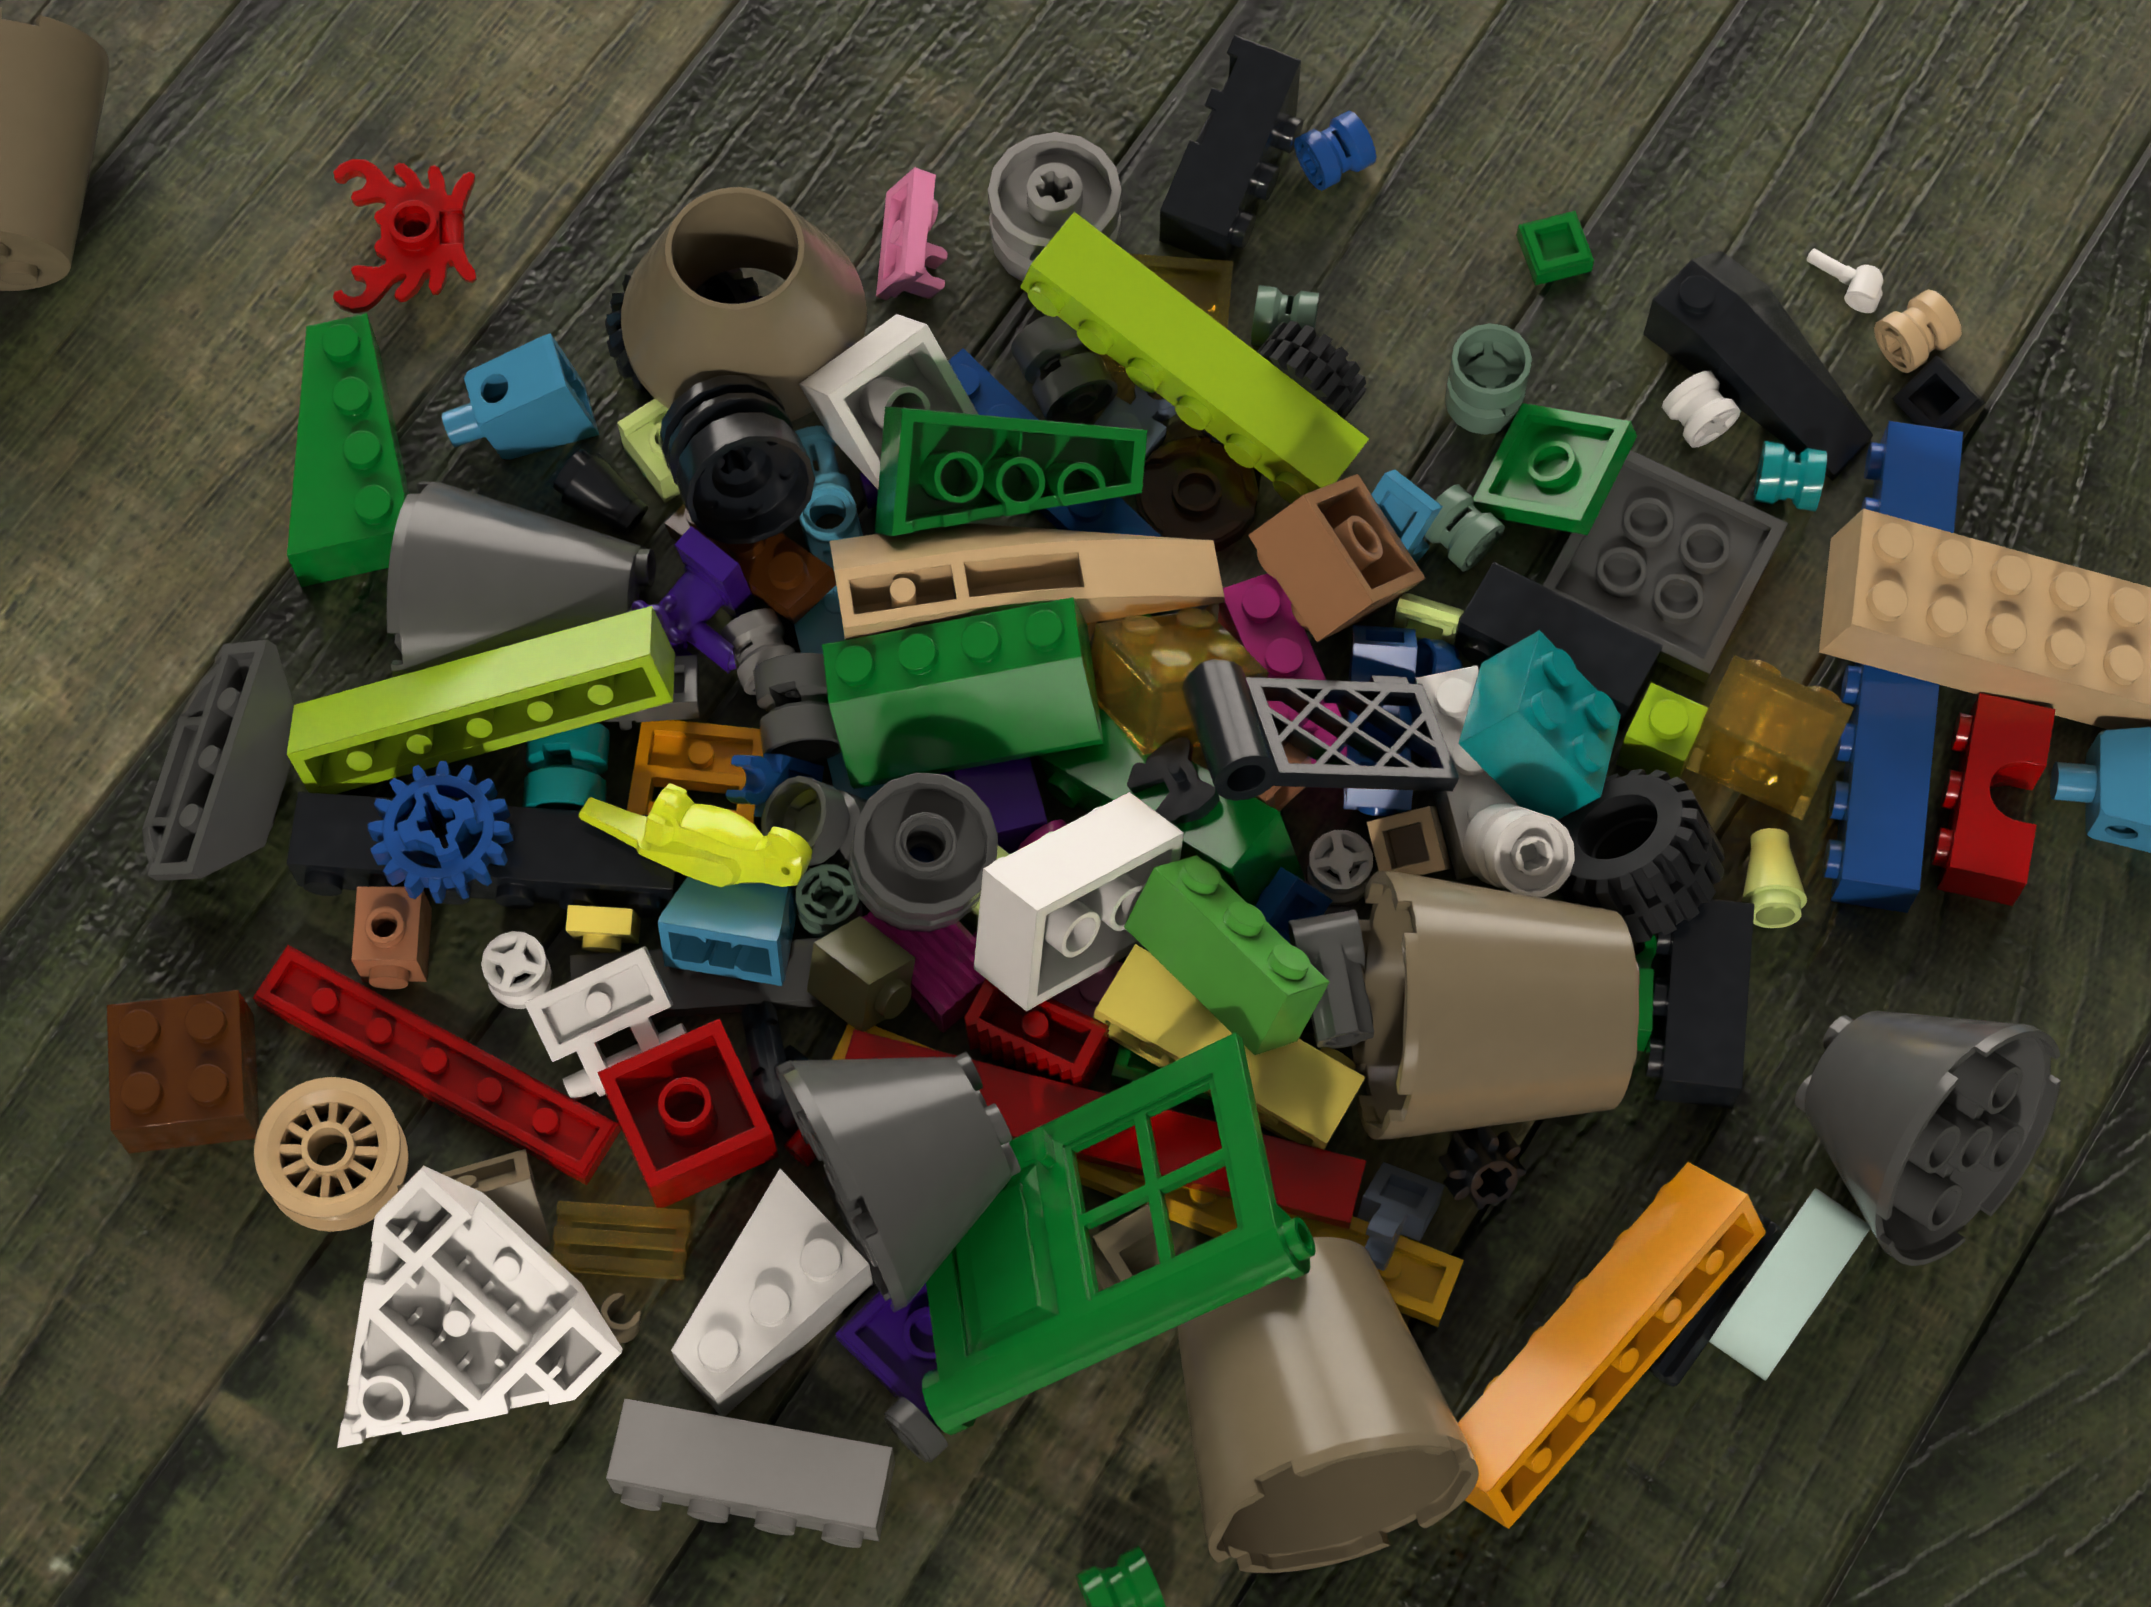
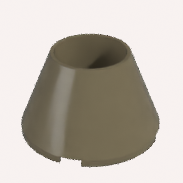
M743 187L722 188L708 192L691 201L679 212L635 268L628 282L621 310L623 341L633 371L648 392L668 409L675 399L697 383L717 376L745 375L769 386L780 398L791 422L814 411L799 383L864 338L867 325V306L861 280L854 265L838 244L777 198L759 190ZM737 268L766 270L786 280L769 295L747 303H720L695 293L699 286L711 277Z

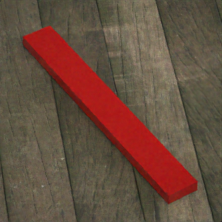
M854 1029L845 1059L954 1058L957 1055ZM972 1060L983 1084L980 1092L987 1106L994 1103L997 1105L1009 1128L1012 1140L1106 1095L1105 1093ZM1171 1110L1163 1111L1150 1118L1161 1177L1222 1149L1217 1122ZM1135 1125L1076 1153L1079 1160L1144 1176ZM1262 1134L1277 1205L1288 1214L1349 1229L1366 1160ZM1226 1166L1184 1185V1187L1232 1199Z

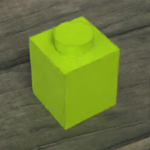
M1651 682L1625 735L1616 765L1630 771L1644 769L1647 775L1655 770L1668 772L1671 779L1675 777L1680 778L1699 740L1710 708Z

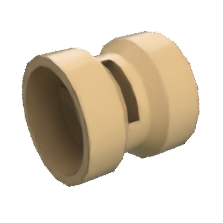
M1929 289L1909 300L1907 310L1902 313L1894 311L1876 322L1874 327L1875 338L1883 355L1895 368L1905 373L1912 372L1927 362L1931 351L1945 350L1957 342L1962 335L1961 324L1952 306L1942 295Z

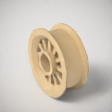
M324 1077L313 1079L288 1090L272 1104L264 1115L254 1144V1160L258 1176L276 1205L296 1223L318 1231L335 1232L349 1230L375 1219L377 1212L398 1192L397 1186L404 1184L408 1170L409 1153L406 1137L390 1106L370 1087L347 1078ZM344 1112L350 1113L343 1122ZM328 1113V1121L321 1122L319 1115ZM310 1120L312 1127L306 1131L302 1126ZM366 1122L370 1123V1125L362 1128ZM292 1138H294L295 1140L300 1142L301 1145L290 1144ZM377 1142L379 1144V1147H370ZM334 1143L347 1145L345 1155L337 1163L329 1166L317 1164L318 1156L326 1146ZM286 1162H294L288 1166L285 1164ZM362 1164L375 1165L373 1167V1170L371 1171L368 1168L364 1167ZM355 1178L363 1181L355 1189L351 1183ZM301 1181L297 1188L293 1186V1184ZM342 1186L345 1194L335 1196L336 1187ZM320 1188V1197L314 1196Z

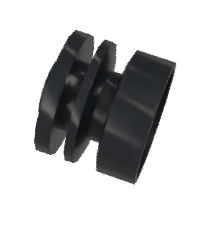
M745 375L717 376L695 384L675 399L663 417L658 441L664 461L671 472L674 483L678 486L691 521L707 537L727 544H749L779 534L795 522L810 502L815 482L810 458L799 436L794 432L791 420L786 414L780 398L766 383Z

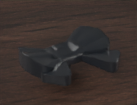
M1187 737L1173 739L1161 745L1148 756L1146 764L1135 763L1127 782L1131 792L1138 793L1165 781L1170 792L1155 811L1173 825L1188 823L1205 817L1220 801V796L1217 794L1215 787L1200 780L1191 763L1194 747Z

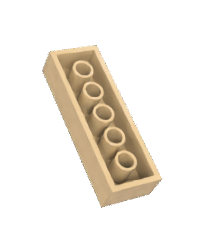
M1864 508L1831 537L1819 653L1977 695L1983 693L2056 709L2055 716L2108 730L2151 727V587Z

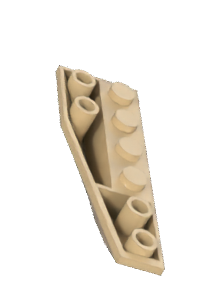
M965 523L924 529L896 536L872 534L829 541L845 640L1074 597L1086 623L1224 603L1225 599L1213 540Z

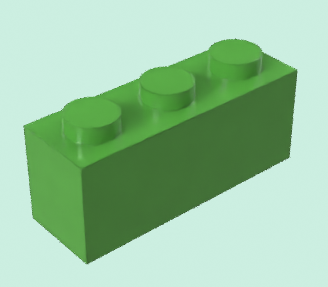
M1198 855L1154 867L1124 925V928L1232 1034L1236 1032L1241 1036L1244 1045L1254 1055L1297 1042L1330 983L1310 963L1308 956L1302 950L1291 945L1265 920L1263 913L1258 908L1247 903L1221 878L1219 871L1211 864L1203 861Z

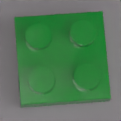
M1522 403L1473 497L1475 508L1481 513L1490 512L1498 519L1588 535L1637 438L1631 421Z

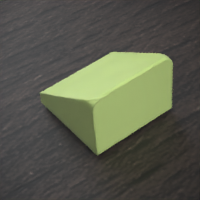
M1405 593L1399 598L1393 627L1416 629L1417 641L1422 638L1444 640L1454 645L1458 624L1464 614V610L1414 594Z

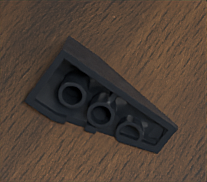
M1723 251L1692 259L1653 298L1643 335L1692 373L1697 374L1702 371H1711L1720 383L1718 391L1723 397L1732 399L1740 410L1800 455L1807 448L1827 451L1825 475L1832 481L1871 441L1873 434L1769 286Z

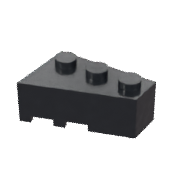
M1234 35L1227 54L1230 56L1229 77L1222 91L1215 88L1211 89L1205 107L1212 111L1196 142L1189 141L1160 209L1159 241L1223 266L1226 265L1235 246L1242 249L1246 246L1256 221V215L1252 211L1259 198L1265 201L1270 198L1280 172V167L1276 166V163L1282 151L1291 153L1294 150L1295 138L1300 136L1303 127V120L1296 117L1301 60Z

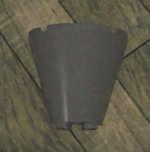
M441 482L417 483V491L420 494H407L395 526L390 552L387 581V633H396L394 643L402 654V660H393L391 663L392 675L397 677L633 611L632 603L639 600L640 592H644L645 586H652L654 583L656 572L654 551L646 549L644 546Z

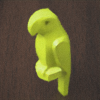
M668 783L660 792L647 817L592 797L588 798L579 812L581 820L636 848L638 854L685 876L713 886L725 887L740 883H765L779 887L796 886L799 884L812 859V849L809 843L800 835L784 828L772 827L768 835L763 836L755 824L743 816L728 809L712 805L695 804L687 795L686 789Z

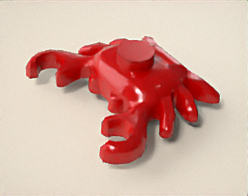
M351 159L341 163L333 171L336 183L346 184L355 177H361L366 180L363 188L354 191L351 195V200L355 206L362 207L374 203L385 204L374 215L377 225L381 228V238L375 243L374 249L377 256L386 262L379 267L353 266L351 268L355 281L365 283V291L355 297L346 295L342 290L334 291V303L341 310L353 314L367 312L376 306L389 289L399 281H403V283L395 290L394 295L395 299L399 302H406L417 295L427 279H429L428 286L432 295H439L447 282L448 268L452 267L456 268L459 276L464 281L475 282L477 280L476 273L468 261L464 248L465 209L475 184V174L472 172L463 174L456 182L452 194L447 195L443 175L440 168L436 165L430 166L428 169L430 187L427 189L422 185L416 173L404 163L396 164L394 170L396 176L405 184V187H398L390 182L376 165L366 159Z

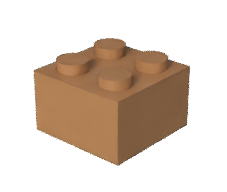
M1358 474L1304 494L1248 535L1257 548V557L1261 566L1270 576L1277 579L1290 599L1291 609L1297 622L1304 629L1310 631L1317 642L1370 618L1426 579Z

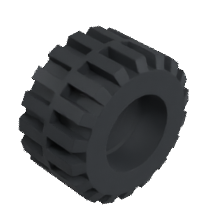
M1644 769L1631 770L1627 776L1620 777L1618 773L1606 777L1600 798L1558 819L1567 828L1573 840L1575 856L1570 876L1559 888L1564 899L1568 903L1618 912L1624 919L1631 938H1635L1637 943L1650 941L1654 934L1660 932L1665 936L1677 930L1675 925L1684 919L1691 921L1700 913L1698 910L1701 903H1709L1715 895L1716 890L1713 884L1722 881L1724 868L1721 862L1725 860V856L1719 839L1692 790H1689L1686 783L1680 778L1675 777L1671 779L1668 772L1655 770L1647 775Z

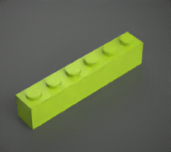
M1076 212L1072 213L1031 263L1020 288L1027 293L1030 302L1039 311L1047 316H1058L1077 331L1078 338L1087 348L1100 355L1107 354L1126 369L1128 377L1135 385L1144 391L1156 392L1175 406V411L1182 421L1194 429L1206 430L1224 444L1225 451L1235 462L1246 468L1254 467L1273 482L1276 492L1292 504L1304 494L1337 482L1369 440L1367 436Z
M653 606L645 607L296 704L293 708L287 756L308 792L338 794L413 773V767L417 765L426 770L438 766L440 761H446L447 763L455 762L673 702L675 652Z

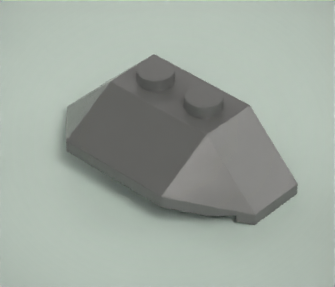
M269 640L223 644L215 657L217 665L201 680L179 716L142 828L144 850L149 861L146 866L147 875L156 881L201 879L266 845L269 832L275 822V813L287 775L293 766L287 756V748L294 708L277 647Z

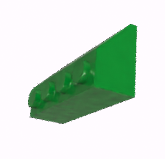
M1074 597L822 644L828 703L850 785L853 789L885 784L891 780L913 773L940 774L1103 744L1088 625Z

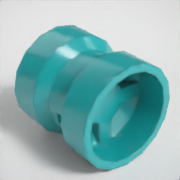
M1764 441L1756 473L1753 501L1774 504L1778 500L1790 498L1797 509L1816 512L1825 478L1827 451L1807 448L1800 455H1795V452L1788 451L1784 444Z

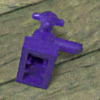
M691 526L674 544L685 566V573L658 604L648 605L642 600H637L632 603L631 607L635 611L653 606L675 652V656L692 655L687 651L688 641L730 674L731 670L737 669L735 648L706 623L720 608L733 618H737L742 614L752 611L757 604L739 563Z

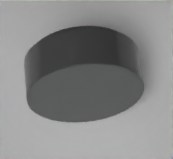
M901 1396L884 1413V1420L888 1427L922 1461L931 1463L948 1446V1442L936 1426L905 1397Z

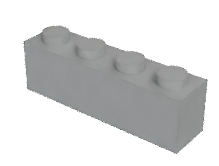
M624 1399L606 1479L614 1493L622 1494L620 1502L634 1508L658 1511L661 1509L662 1502L688 1506L687 1514L689 1516L708 1522L726 1523L729 1514L755 1519L754 1527L765 1532L779 1535H794L797 1526L822 1531L821 1539L828 1543L858 1548L862 1546L863 1539L880 1541L895 1467L893 1448L888 1446Z

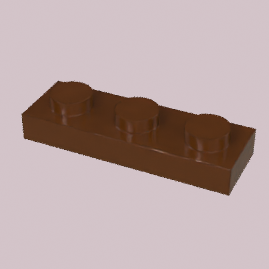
M684 504L664 522L671 538L675 541H678L691 526L739 563L752 595L793 624L802 619L836 586L832 567L781 532L755 543L727 544L707 537L691 521Z

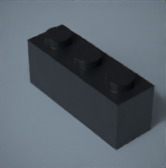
M1493 562L1459 621L1454 646L1462 651L1463 656L1469 662L1480 667L1482 662L1540 630L1556 648L1564 650L1572 658L1576 669L1598 691H1602L1610 697L1617 711L1621 714L1618 730L1622 731L1655 672L1663 645Z
M1711 899L1709 903H1701L1698 910L1700 913L1691 921L1684 919L1675 925L1677 930L1665 936L1662 932L1655 934L1657 941L1655 954L1665 955L1663 977L1654 976L1653 1015L1660 1016L1659 1038H1649L1645 1056V1076L1655 1078L1654 1100L1733 1108L1742 1090L1755 904Z

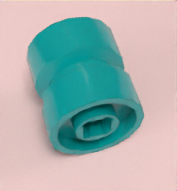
M594 723L528 741L525 761L527 767L532 772L528 773L524 778L522 807L580 811L590 797L606 802L607 784L601 775L608 770L609 730L602 724Z

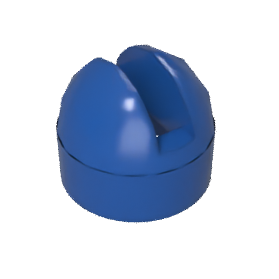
M1422 638L1417 641L1415 679L1417 677L1463 668L1461 660L1458 659L1459 652L1454 645L1444 640Z

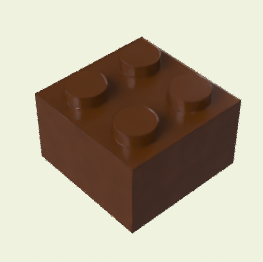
M239 990L107 1005L111 1132L129 1154L256 1138L259 1128L255 1021L253 1012Z

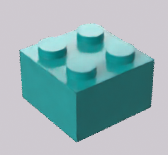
M1539 630L1481 663L1458 744L1519 806L1558 820L1601 797L1621 714L1617 711L1610 697L1604 692L1598 691L1576 669L1572 658L1564 650L1556 648Z

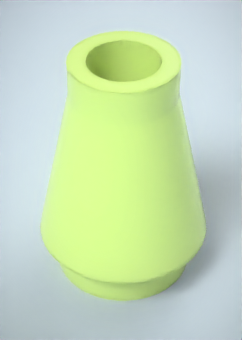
M1777 828L1758 830L1750 837L1751 852L1742 902L1755 904L1753 924L1763 928L1787 927L1796 923L1801 918V909L1807 903V897L1790 849L1789 835L1786 831Z

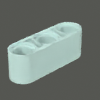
M1815 1188L1723 1319L1709 1342L1766 1381L1871 1229L1868 1223Z

